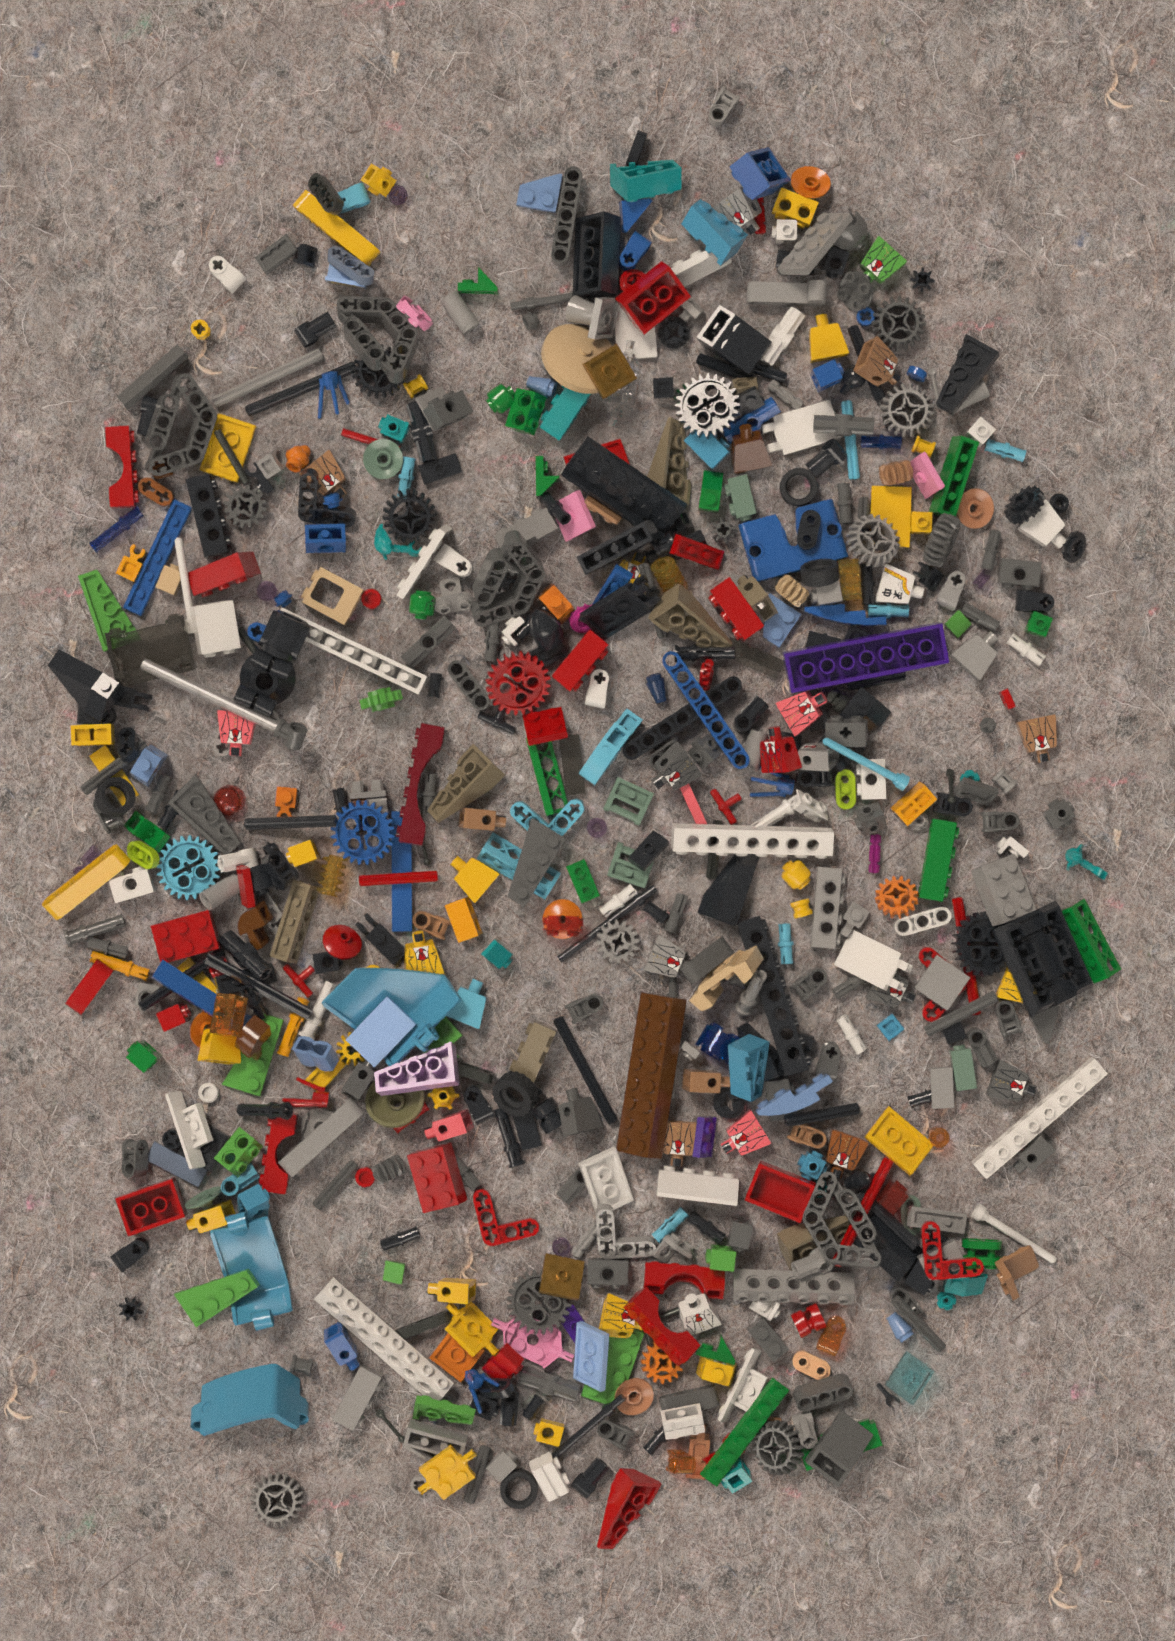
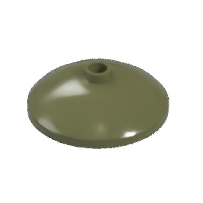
M374 1081L367 1091L365 1105L369 1116L374 1122L383 1127L398 1128L411 1123L417 1118L424 1106L425 1093L424 1090L381 1096L376 1092ZM397 1103H401L399 1107H395Z

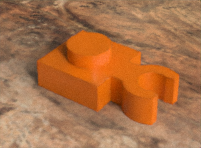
M277 786L275 806L281 807L276 817H281L283 813H286L288 817L292 816L290 808H296L298 788Z

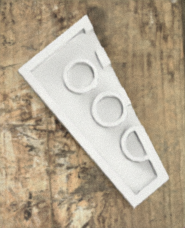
M445 524L438 530L436 528L429 536L431 542L428 546L424 545L418 554L420 559L417 563L413 562L407 572L410 573L408 578H403L399 583L397 596L402 599L408 596L422 575L421 571L425 570L432 560V554H435L442 545V538L449 534L453 528Z

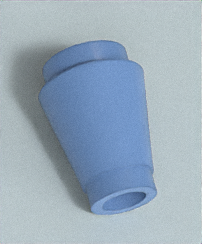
M529 376L526 387L546 398H553L557 389V382L549 378Z
M897 1312L886 1318L896 1340L899 1339L901 1343L914 1334L911 1330L913 1328Z

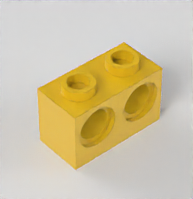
M781 187L772 214L779 220H796L798 228H809L819 202ZM785 201L790 204L791 208L785 211L780 208L779 204ZM806 209L809 212V216L802 218L799 216L798 211Z
M114 724L71 725V746L115 745Z
M308 840L288 848L289 852L286 853L288 862L293 864L294 867L320 859L314 840Z

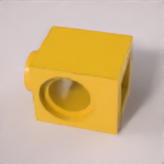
M912 511L910 534H930L932 531L933 512Z
M541 1418L540 1423L535 1424L533 1432L534 1435H537L536 1441L559 1447L564 1424ZM549 1427L553 1429L554 1433L551 1436H545L542 1431Z

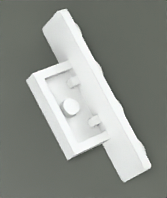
M698 250L690 255V259L686 261L681 259L673 263V268L671 269L682 285L687 287L731 264L732 260L730 258L720 266L717 263L718 258L712 252L708 253L706 250L703 252Z
M181 1091L169 1092L165 1096L190 1170L202 1168L205 1166L200 1147L213 1141L202 1104L196 1103L187 1108Z
M752 1348L746 1353L744 1357L745 1363L736 1374L737 1380L734 1386L729 1389L727 1401L718 1412V1421L727 1423L735 1406L747 1412L767 1385L770 1378L753 1369L761 1354V1350Z

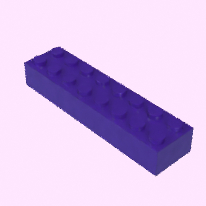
M941 622L782 652L789 692L791 693L949 663L943 623Z

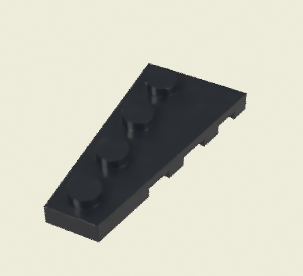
M966 334L964 343L957 353V359L950 369V375L947 381H945L936 401L937 407L954 415L1000 356L999 351Z

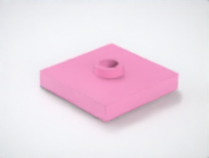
M923 452L910 461L913 467V479L925 499L945 487L927 453Z
M580 490L559 500L563 504L564 510L571 515V520L565 525H562L556 518L566 542L596 527Z

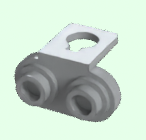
M459 577L440 581L442 596L438 597L435 601L436 612L447 615L453 612L467 611L471 608V605L474 603L473 595L469 592H462ZM451 583L456 584V586L453 588L454 591H449V589H446V585Z
M672 1233L671 1235L664 1236L663 1241L652 1255L663 1263H667L677 1250L691 1259L694 1256L692 1251L694 1247L687 1241L680 1243L682 1239ZM670 1245L668 1253L661 1256V1250Z

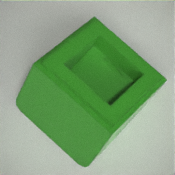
M958 609L946 621L944 626L959 638L972 623Z
M386 1260L383 1280L402 1285L406 1263Z

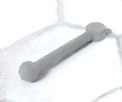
M931 367L928 369V375L931 376L937 401L939 393L935 379L936 370Z

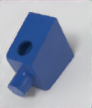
M337 1322L324 1330V1342L339 1366L346 1364L349 1371L359 1367L360 1364L356 1359L357 1347L346 1327Z

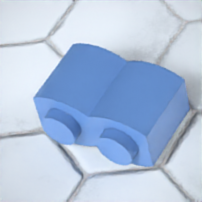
M300 1036L292 1047L300 1063L305 1066H317L322 1071H333L339 1061L333 1047L325 1041H314L310 1037Z

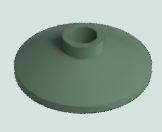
M378 439L370 443L365 449L363 463L367 472L373 477L388 479L400 471L403 464V454L395 442L388 439ZM381 456H387L388 460L386 463L380 461Z
M213 1187L197 1194L186 1202L185 1208L196 1209L201 1207L202 1210H206L212 1207V1201L222 1191L221 1187Z

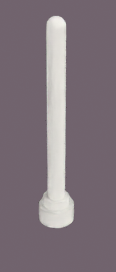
M177 537L175 539V547L187 617L184 630L185 633H194L190 606H193L183 540Z
M980 1203L971 1214L973 1219L982 1222L986 1221L1023 1246L1031 1245L1034 1253L1048 1262H1056L1054 1255L988 1214L987 1208Z

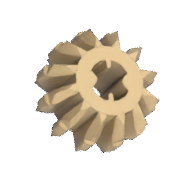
M787 574L780 578L775 586L776 591L796 607H800L809 596V591Z

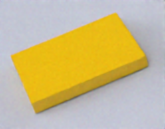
M218 413L199 470L238 483L240 478L214 432L221 429L243 467L257 426Z
M871 486L870 514H873L874 518L880 515L881 520L887 518V524L893 523L892 529L898 530L895 536L900 537L898 544H900V547L909 548L912 487Z
M890 1106L886 1107L864 1136L865 1139L909 1176L914 1173L935 1145Z

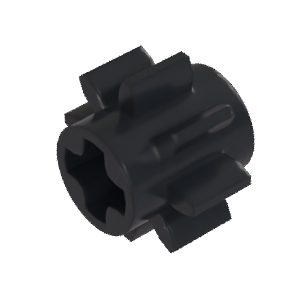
M922 267L919 273L914 270L913 275L915 278L909 279V282L914 283L912 290L917 288L920 294H922L925 288L930 291L931 287L928 284L935 282L934 279H930L932 271L924 272V267ZM919 278H926L924 283H918Z
M137 1296L132 1300L125 1297L126 1304H119V1307L122 1308L119 1315L124 1314L126 1321L131 1317L136 1321L138 1319L137 1313L143 1314L144 1312L140 1309L143 1302L138 1303L136 1301ZM129 1305L136 1308L133 1312L127 1310Z

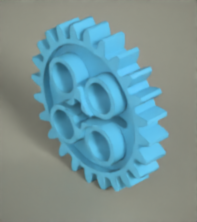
M192 835L188 836L187 841L184 836H180V842L174 838L173 846L169 843L166 844L167 851L161 849L164 857H160L162 863L157 868H160L161 872H158L157 876H163L159 883L166 882L167 885L164 890L172 889L170 895L178 892V899H181L183 894H185L186 900H189L190 895L195 900L198 897L197 893L200 894L209 888L210 884H216L214 878L221 877L216 874V871L220 869L216 866L218 859L214 858L218 852H211L214 847L213 845L206 847L207 840L200 843L199 836L196 837L195 841H193ZM192 848L198 851V857L195 860L190 859L188 856V852ZM173 858L180 860V866L177 869L171 867L170 862ZM202 858L205 859L203 863L192 867L191 873L190 871H185L176 877L173 876V873L186 868V863L193 864ZM200 866H204L207 869V875L203 878L197 873ZM183 875L187 876L190 880L189 885L186 887L180 884V878Z

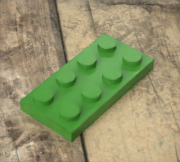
M634 1328L630 1338L609 1337L606 1389L599 1392L584 1384L581 1396L603 1404L611 1403L614 1400L617 1388L630 1377L644 1331Z

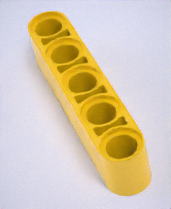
M304 190L293 204V207L366 265L370 266L380 254L378 248L338 215L326 212L316 197L307 190Z
M117 844L111 846L43 901L42 906L55 920H59L123 870L130 863L131 859Z

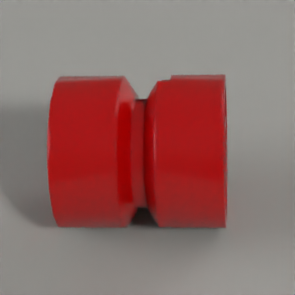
M816 1303L806 1307L804 1312L799 1310L790 1314L801 1338L810 1335L813 1329L818 1331L827 1327Z

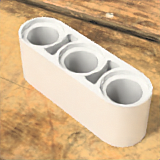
M935 907L910 914L909 916H903L901 919L898 918L894 921L893 929L897 934L906 936L942 926L951 920V912L945 907ZM940 910L946 912V919L944 921H938L936 918V914ZM924 915L927 918V924L920 927L917 924V919L919 916ZM901 921H905L908 924L905 932L898 930V924Z

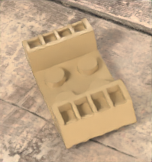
M757 946L745 951L738 950L711 970L689 1001L700 1011H704L712 1007L724 989L720 985L722 979L728 980L736 974L745 984L764 960Z

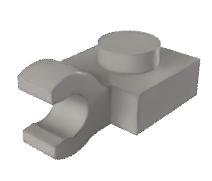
M852 901L842 917L847 922L839 933L848 937L854 926L858 929L861 927L870 911Z
M681 1035L679 1050L683 1049L685 1051L683 1055L692 1062L695 1059L701 1063L705 1056L689 1044Z

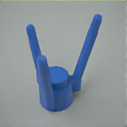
M337 371L322 373V378L319 379V419L322 417L324 386L326 390H331L336 415L339 414L335 391L338 386L346 404L350 403L341 381V375H338Z
M770 773L779 777L777 781L751 777V781L776 786V790L779 792L750 793V797H786V794L792 795L795 780L790 779L789 775L781 773Z
M475 1369L465 1371V1381L469 1385L468 1389L472 1394L478 1413L481 1414L482 1409L475 1389L480 1388L483 1381H487L496 1387H499L500 1384L487 1377L485 1373L480 1374Z

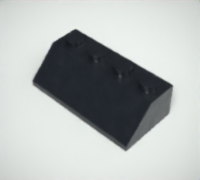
M603 211L576 218L572 296L599 298L618 295L620 216Z

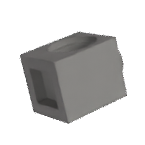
M278 447L256 462L266 479L286 467V454L281 447Z
M143 981L139 982L135 1006L139 1007L138 1002L143 999L145 992L153 993L162 985ZM156 1003L154 1006L143 1012L151 1013V1009H157L158 1003Z
M503 1448L487 1464L486 1469L501 1482L517 1467L518 1462L516 1459L518 1458L511 1450L507 1451Z

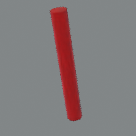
M343 428L341 433L343 437L366 444L378 440L377 438Z

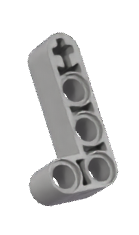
M810 280L808 283L747 282L746 303L824 306L826 303L827 282L823 280Z

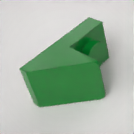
M479 267L478 283H474V280L464 279L462 283L458 282L457 291L459 294L498 295V287Z
M535 456L536 498H540L543 493L547 492L560 479V476H544V473H548V461H544V456Z
M721 1334L716 1349L713 1348L714 1345L702 1342V1345L695 1351L696 1355L735 1365V1358Z

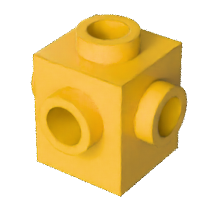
M372 163L361 178V181L369 186L367 189L375 196L381 194L384 197L392 192L397 180L391 177L392 172L382 166L380 169Z

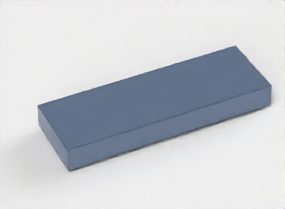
M154 1141L148 1153L149 1162L197 1187L200 1186L207 1172L203 1167L190 1170L185 1157Z

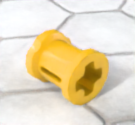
M195 320L191 324V332L197 339L205 340L210 336L211 329L204 320ZM202 325L205 331H202L201 334H199L196 329H200V326Z
M418 374L417 378L410 382L403 383L411 399L420 391L428 390V386L421 374Z
M917 436L911 452H918L920 454L925 452L930 459L936 442L933 441L931 443Z

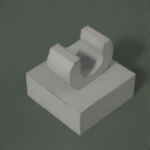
M690 297L681 305L685 310L680 317L686 322L691 316L695 319L700 317L705 310Z

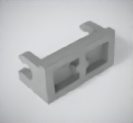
M931 1067L932 1109L954 1108L952 1067Z

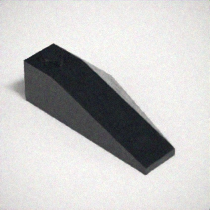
M60 649L48 664V667L83 711L99 722L103 721L124 691L120 683Z
M860 687L840 712L839 716H843V719H851V716H862L863 719H868V735L880 728L891 711L864 688ZM845 727L843 729L846 731V734L850 733V731H848V727ZM825 733L817 743H823Z
M735 853L704 893L697 913L736 926L759 857L755 854L737 856Z

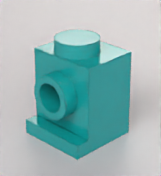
M387 414L386 418H381L378 428L381 429V435L403 443L410 428V423ZM391 424H396L397 426L394 431L389 429Z
M741 1457L737 1459L721 1481L725 1489L728 1488L732 1494L753 1482L751 1471Z

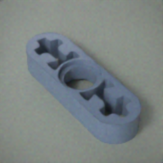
M333 246L328 249L327 261L360 285L368 286L373 283L374 270L342 247Z

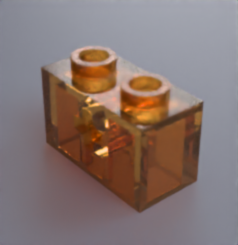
M217 993L210 1033L222 1037L241 1038L248 998L235 994Z

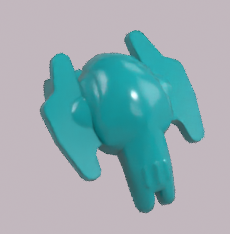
M383 523L376 529L374 547L383 556L384 560H387V555L392 551L408 553L412 557L419 556L418 554L422 547L417 551L412 548L415 543L414 540L413 543L408 545H393L387 532L383 529Z
M1083 844L1066 851L1067 871L1074 865L1080 864V866L1091 871L1097 877L1105 880L1108 875L1107 872L1083 859Z

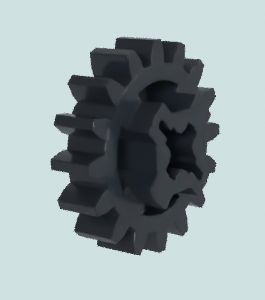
M1035 485L1032 488L1030 486H1027L1026 489L1021 488L1020 493H1014L1012 498L1009 499L1010 503L1005 505V517L1014 525L1017 523L1021 525L1023 521L1028 522L1031 516L1034 518L1041 511L1040 507L1045 504L1043 502L1046 499L1044 493Z

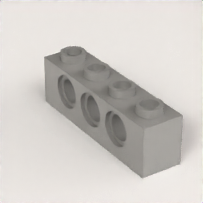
M817 867L810 940L811 947L835 949L836 945L840 943V933H837V925H841L842 913H838L839 905H843L844 893H840L841 885L845 884V873H842V869ZM828 882H832L835 885V891L831 894L826 893L824 889L825 884ZM826 902L833 904V911L829 914L823 911V905ZM829 922L832 929L829 933L825 934L821 931V925Z

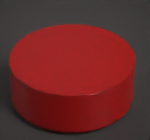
M367 589L363 592L361 601L366 608L375 609L381 604L382 598L377 590Z
M362 1167L356 1172L355 1180L361 1187H369L375 1181L370 1167Z

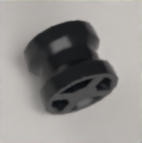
M176 1128L167 1130L162 1137L163 1145L168 1149H176L181 1145Z

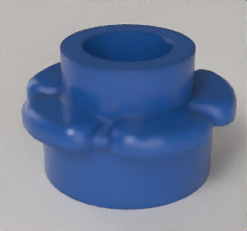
M333 493L324 496L325 502L323 504L328 505V508L340 506L339 502L343 499L340 498L339 493Z
M287 590L282 591L274 598V601L277 603L276 606L281 605L282 608L292 602L290 599L292 594H289Z

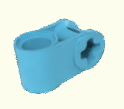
M358 183L348 189L337 192L344 202L343 209L339 214L363 207L371 202L364 183Z

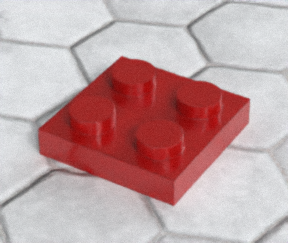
M562 707L522 715L529 746L568 738Z

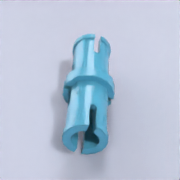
M988 438L984 451L1001 455V458L1004 459L1008 457L1023 463L1027 450L1010 446V443L1007 442L1004 444Z
M403 456L402 470L398 476L400 478L398 491L401 490L403 495L406 494L407 488L411 489L412 480L414 481L413 472L416 458Z
M886 603V605L868 604V617H886V619L891 617L908 618L909 605H891V603Z
M791 923L778 924V946H780L781 964H793L792 945H794V941L791 938Z
M680 1207L670 1218L664 1220V1223L652 1233V1236L661 1243L664 1236L675 1232L677 1227L689 1215Z

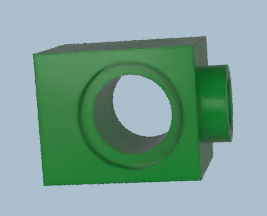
M1033 611L1030 614L1024 632L1045 638L1053 618Z

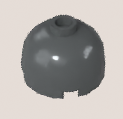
M855 211V215L850 213L853 221L833 244L836 248L844 251L854 248L858 250L865 244L864 239L867 236L868 227L863 217L857 211Z

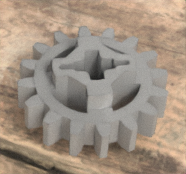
M615 919L614 924L607 921V927L601 926L603 932H597V936L600 939L595 940V942L601 945L597 948L598 952L604 951L602 957L606 958L609 956V962H612L614 958L617 960V963H620V958L628 961V955L634 956L632 950H638V946L635 943L639 942V938L634 937L638 934L637 931H631L633 925L629 924L626 926L625 920L621 924H619L617 919ZM617 928L615 932L608 933L610 930ZM625 931L630 935L631 941L625 939ZM620 936L622 943H617L615 946L613 939L617 940ZM604 941L610 943V951L605 948ZM622 949H627V950L624 951L623 953H619V954H618V952H619L620 950H622Z

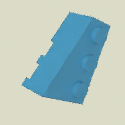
M701 199L691 206L681 223L697 241L700 239L706 245L705 250L708 253L712 252L718 258L717 263L720 266L739 251L748 236L740 226L730 222L725 215L718 213L709 203Z
M748 1034L728 1045L732 1095L750 1102L762 1096L770 1041Z

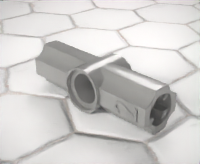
M818 1248L811 1251L809 1256L791 1263L796 1279L816 1272L825 1274L834 1267V1265L824 1260ZM828 1250L826 1256L829 1259H833L836 1250ZM852 1252L847 1254V1260L852 1258Z

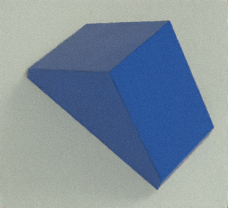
M650 198L638 199L636 202H627L626 200L619 202L621 231L623 233H626L650 205L652 202Z

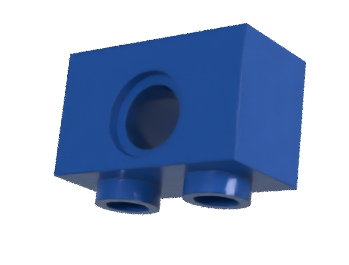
M834 359L812 369L810 376L819 393L839 384L843 378L842 374H844L841 364L836 363Z
M345 524L305 525L306 553L346 552Z

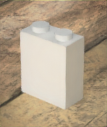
M233 600L190 606L198 654H204V658L216 656V652L223 651L224 654L235 653V649L241 648Z

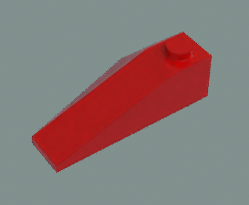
M619 1469L611 1484L597 1543L599 1549H614L628 1532L627 1526L631 1521L637 1520L641 1516L639 1512L644 1505L647 1504L649 1506L661 1486L660 1481L635 1469Z

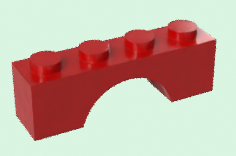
M129 425L105 427L106 447L117 452L123 462L122 476L115 484L109 487L110 508H136V502H139V491L135 490V482H138V472L134 470V462H137L136 450H133V442H136L135 430H132Z
M293 1113L289 1120L282 1118L271 1120L268 1118L267 1126L271 1127L270 1134H266L265 1146H268L267 1154H263L262 1166H265L264 1174H260L259 1185L262 1186V1189L265 1188L267 1192L287 1193L290 1175L278 1163L277 1148L284 1138L296 1133L298 1113Z
M645 1262L643 1288L647 1286L653 1294H664L670 1285L677 1282H687L696 1286L701 1294H706L708 1298L723 1299L725 1271L713 1270L696 1264L689 1266L680 1265L679 1263Z
M646 1286L636 1292L623 1308L641 1326L642 1330L655 1341V1344L668 1355L669 1359L679 1366L689 1360L700 1347V1344L688 1331L677 1333L670 1331L663 1325L658 1314L660 1301Z

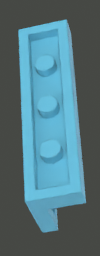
M492 832L477 859L513 880L522 849ZM493 840L500 844L501 848L496 849L490 843ZM509 852L517 854L518 859L511 858ZM550 866L546 873L554 877L552 882L543 876L534 891V894L544 900L561 875L560 872Z

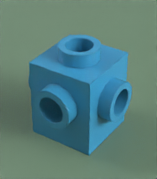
M814 1150L812 1153L806 1151L805 1155L802 1154L797 1163L799 1165L798 1170L802 1172L801 1176L810 1181L813 1178L818 1180L819 1176L826 1172L828 1167L825 1165L824 1155ZM811 1163L817 1165L815 1170L809 1169Z

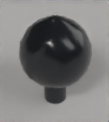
M850 365L844 370L842 379L845 384L839 391L844 396L847 395L851 388L858 389L866 382V379L853 371L855 365Z

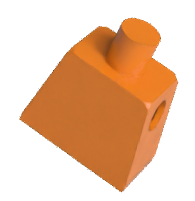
M552 583L536 596L550 613L560 621L561 625L571 617V612L575 611L572 604Z

